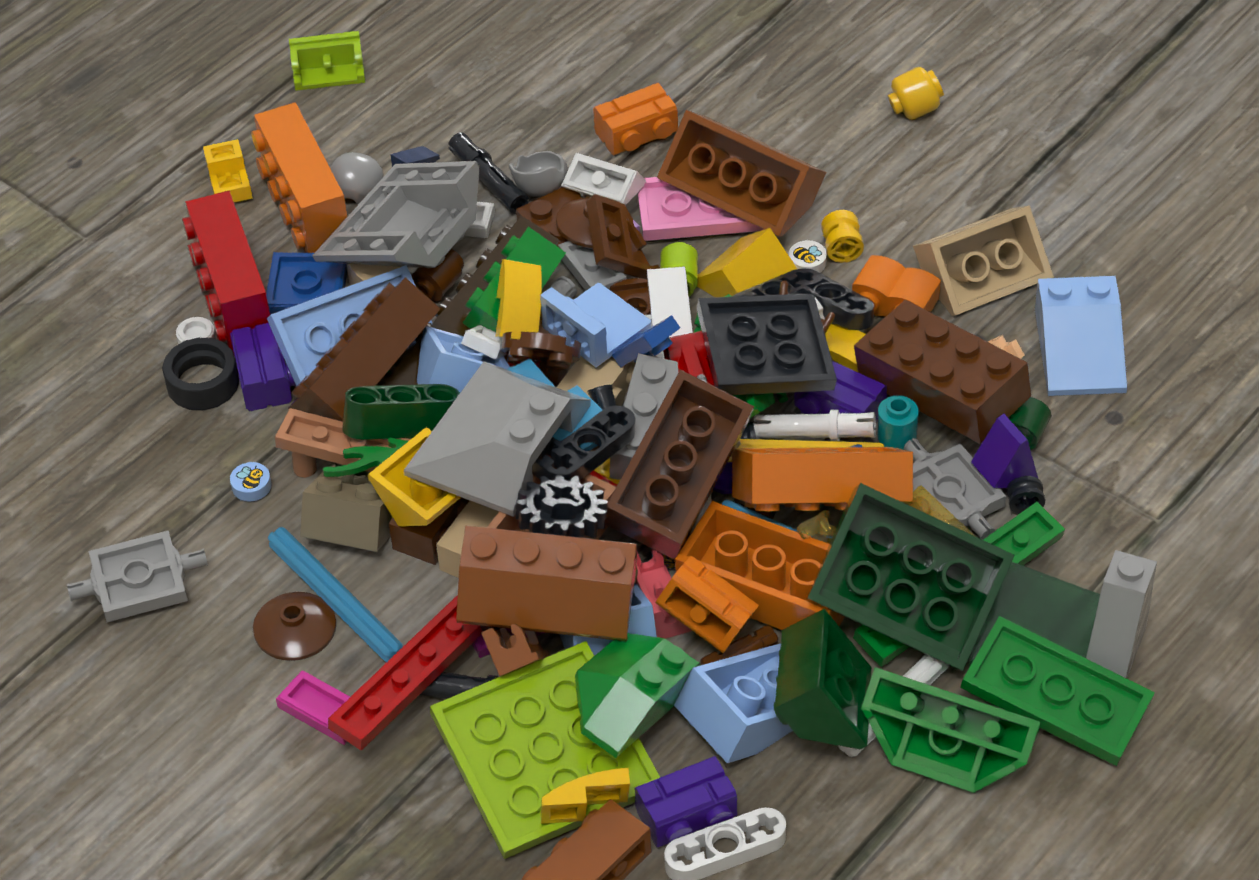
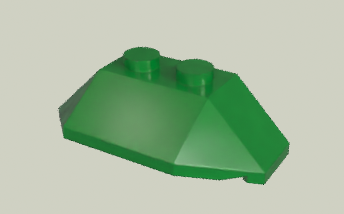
M628 633L627 642L613 640L576 672L575 683L577 702L581 715V734L617 758L674 707L692 668L701 666V664L665 638Z
M877 667L874 668L861 707L891 765L973 793L1028 765L1041 725L1039 721Z

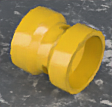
M833 211L826 215L821 222L822 233L826 240L827 255L835 262L853 261L864 250L863 239L859 233L858 218L851 211Z

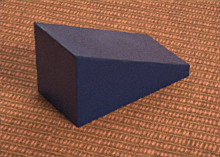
M424 146L390 154L392 167L395 164L434 163L440 159V155Z

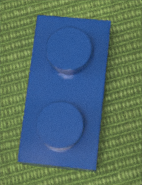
M671 315L639 334L613 353L612 356L620 368L633 360L636 363L638 353L654 357L673 343L669 336L681 327Z

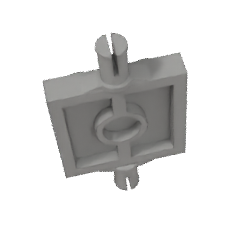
M912 439V442L909 440L905 444L904 450L913 452V501H907V504L952 526H970L982 540L992 534L995 529L987 522L984 516L1005 507L1006 495L1000 488H993L971 463L973 457L961 444H958L942 452L928 453L917 439Z
M164 531L88 551L92 563L91 579L67 584V589L71 601L95 594L98 601L102 604L106 622L188 601L183 584L184 571L205 565L208 566L204 548L180 555L178 550L172 545L169 531Z

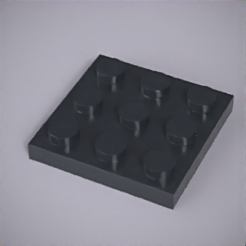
M814 293L698 298L697 312L716 388L730 395L835 390L837 378Z

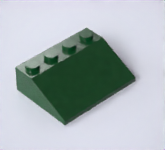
M860 483L854 488L807 599L963 671L1015 555Z

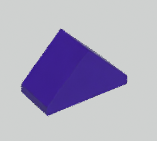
M1002 414L996 419L971 461L993 488H1007L1012 480L1022 476L1038 478L1028 440L1009 418Z

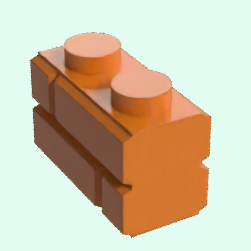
M659 83L593 108L595 132L601 141L605 142V146L613 156L625 151H633L640 145L656 139H665L672 133L677 132L678 110L676 104L669 95L667 96L666 91Z
M692 555L673 575L655 602L722 653L726 651L759 606L715 572L708 570L704 564Z

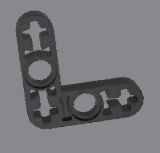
M812 269L792 270L732 296L779 295L781 282L787 281V295L814 293V296L823 307V316L826 317L828 313L833 312L835 314L833 322L844 328L864 330L871 327L874 323V303L870 299Z
M609 406L560 442L552 437L532 465V474L539 479L541 476H545L551 481L556 480L557 475H562L564 480L568 481L574 476H578L579 481L631 442L635 434L636 418L634 413L624 406ZM590 442L597 444L600 448L595 451H584L579 446Z

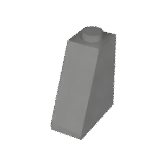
M1115 550L1103 581L1086 659L1125 678H1128L1147 626L1157 561Z

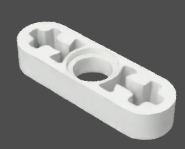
M765 807L671 841L665 849V871L672 880H700L775 852L785 843L786 820L776 809ZM766 826L768 830H773V834L767 835L764 830L759 831V827ZM744 832H746V838L750 839L749 844H746ZM730 838L738 846L732 852L722 853L717 851L713 844L718 839ZM701 847L706 848L707 859H705L704 851L700 852ZM684 855L687 860H692V863L685 865L682 860L677 861V857Z

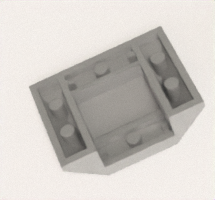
M476 161L395 164L312 255L316 262L394 267L407 265V267L425 268L438 266L444 261L445 255L455 243L464 238L465 232L476 220L479 180L478 163Z
M483 361L404 469V476L514 517L519 490H526L527 482H533L532 465L558 428L573 432L591 406V400Z

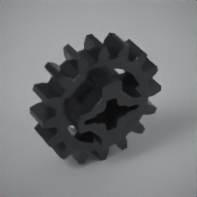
M557 475L556 480L552 481L545 476H541L540 484L529 481L527 482L526 490H519L518 500H516L515 518L519 520V528L521 530L529 529L531 533L584 538V535L596 538L597 529L604 530L608 501L603 500L604 492L602 490L593 491V482H586L582 485L579 482L578 476L572 477L570 481L564 480L562 475Z

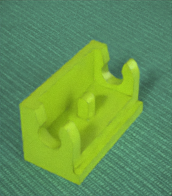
M359 31L289 39L295 91L365 83Z

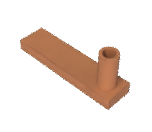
M292 408L289 409L275 436L276 448L291 451L293 471L297 476L303 478L315 474L317 470L316 458L347 465L361 458H343L344 449L360 446H389L388 439L361 440L350 438L342 431V421ZM396 438V439L407 440V441H410V440H411V439H408V438ZM378 466L371 467L365 471L371 472Z

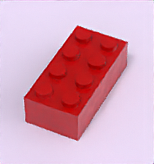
M225 191L185 201L188 217L182 218L187 240L193 239L194 242L187 245L193 267L200 265L201 268L196 270L200 289L202 292L209 291V295H205V301L210 318L218 317L217 321H213L217 339L221 342H226L227 346L233 350L230 336L232 330L246 327L254 329L256 325L268 323L267 318L270 316L266 291L230 191Z

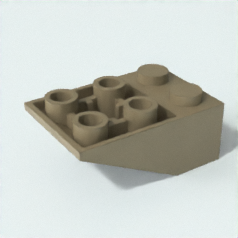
M332 462L328 467H337L343 465ZM362 471L339 477H325L322 472L303 491L300 537L378 552L391 537L389 522L393 517L369 481L368 474L370 472Z

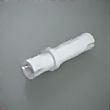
M830 410L829 414H757L754 416V422H757V424H754L756 439L830 438L831 441L839 442L840 438L876 437V430H874L876 428L875 412L840 414L839 410Z

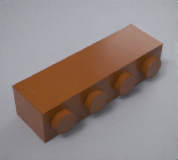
M610 799L599 810H592L583 820L581 827L569 838L561 839L553 848L551 855L538 867L530 868L522 880H623L651 853L650 827Z

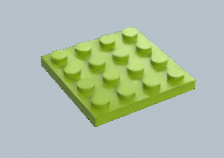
M587 641L430 706V714L504 859L582 825L583 821L541 824L542 797L553 789L592 773L629 768L630 788L628 802L617 803L623 808L635 802V787L660 778L639 738L615 758L581 734V715L577 702L575 675L579 668L594 657ZM604 804L587 805L586 816L594 809L599 810Z

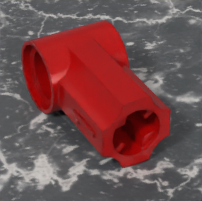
M702 331L669 337L673 343L663 350L664 359L677 361L678 371L682 370L696 378L700 374L705 375L707 383L714 386Z

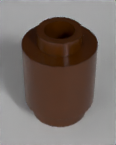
M450 249L441 264L434 268L418 267L411 277L416 287L431 301L436 302L441 300L461 277L464 262L455 250Z

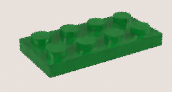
M1001 616L998 617L977 653L960 687L1003 710L1041 722V729L1115 766L1118 765L1155 694V692Z

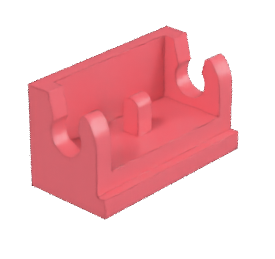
M652 549L653 558L648 562L641 563L642 561L637 552L638 574L636 584L653 605L657 637L666 639L691 632V629L655 603L671 580L670 573L666 565H664L662 553Z

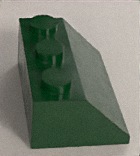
M825 608L782 630L778 675L776 676V698L773 707L779 721L784 725H789L799 738L860 750L867 747L869 721L866 719L861 707L871 680L872 667Z

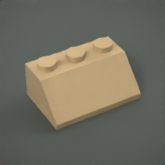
M1030 205L1008 209L913 246L920 268L941 280L939 300L952 316L1038 283V279L1054 277Z

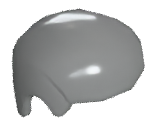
M542 151L527 157L520 155L516 167H514L513 163H510L509 169L515 184L525 194L532 197H543L560 188L567 174L568 166L561 155L552 151Z
M344 153L337 157L330 167L344 194V198L353 199L356 204H359L383 178V169L379 163L372 157L361 153Z

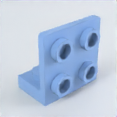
M601 283L595 284L574 300L568 296H563L552 287L540 295L543 328L553 335L566 337L567 346L572 347L575 340L581 342L580 356L595 367L605 362L613 353L639 334L651 328V320Z

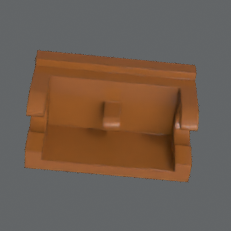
M511 624V631L514 634L512 636L506 628H490L481 632L499 676L550 656L548 650H543L535 631H526L517 624Z

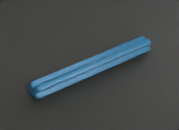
M279 527L275 532L269 534V547L385 662L389 661L403 647V644L286 528Z

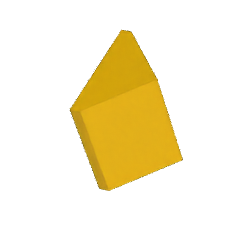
M767 228L741 237L698 274L697 287L714 297H725L728 294L733 296L797 268L771 228Z
M427 427L368 474L369 481L398 526H427L461 498L455 494L404 476V469L432 432Z

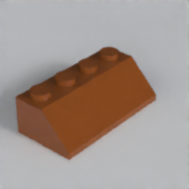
M686 110L657 178L763 229L771 228L775 235L782 237L812 206L826 172L707 116Z
M465 525L459 565L456 621L463 624L511 629V624H517L526 631L627 642L637 566V546L633 543Z

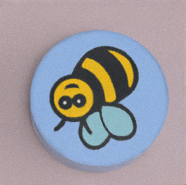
M243 463L237 466L230 475L232 492L240 500L257 501L265 497L271 489L269 470L260 463Z

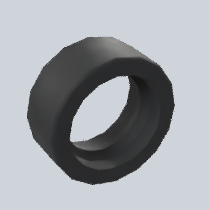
M198 337L183 341L171 349L163 362L162 370L168 395L178 406L203 411L216 408L227 402L237 391L239 374L233 350L224 342L214 338ZM199 365H215L223 369L217 377L202 383H188L179 379L185 371Z

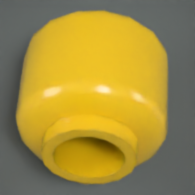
M915 67L895 77L891 83L893 93L887 95L896 115L903 112L909 120H916L936 110L940 105V97L944 96V93L932 70L927 72L922 67Z

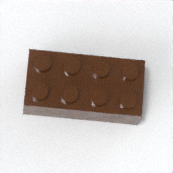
M406 277L395 287L389 282L362 310L364 312L357 320H354L341 334L340 340L316 363L317 367L292 391L296 399L288 409L292 408L343 422L346 391L353 387L376 386L440 308Z
M904 300L854 345L858 373L886 385L887 394L890 396L910 398L918 406V411L979 444L984 441L999 416L1005 414L1009 418L1031 397L1028 362L907 300Z
M680 370L608 502L605 525L675 560L747 427L754 406Z

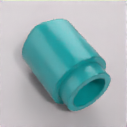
M891 396L880 403L878 408L877 438L884 447L904 450V446L909 440L912 442V439H917L919 411L918 406L913 400L905 396Z

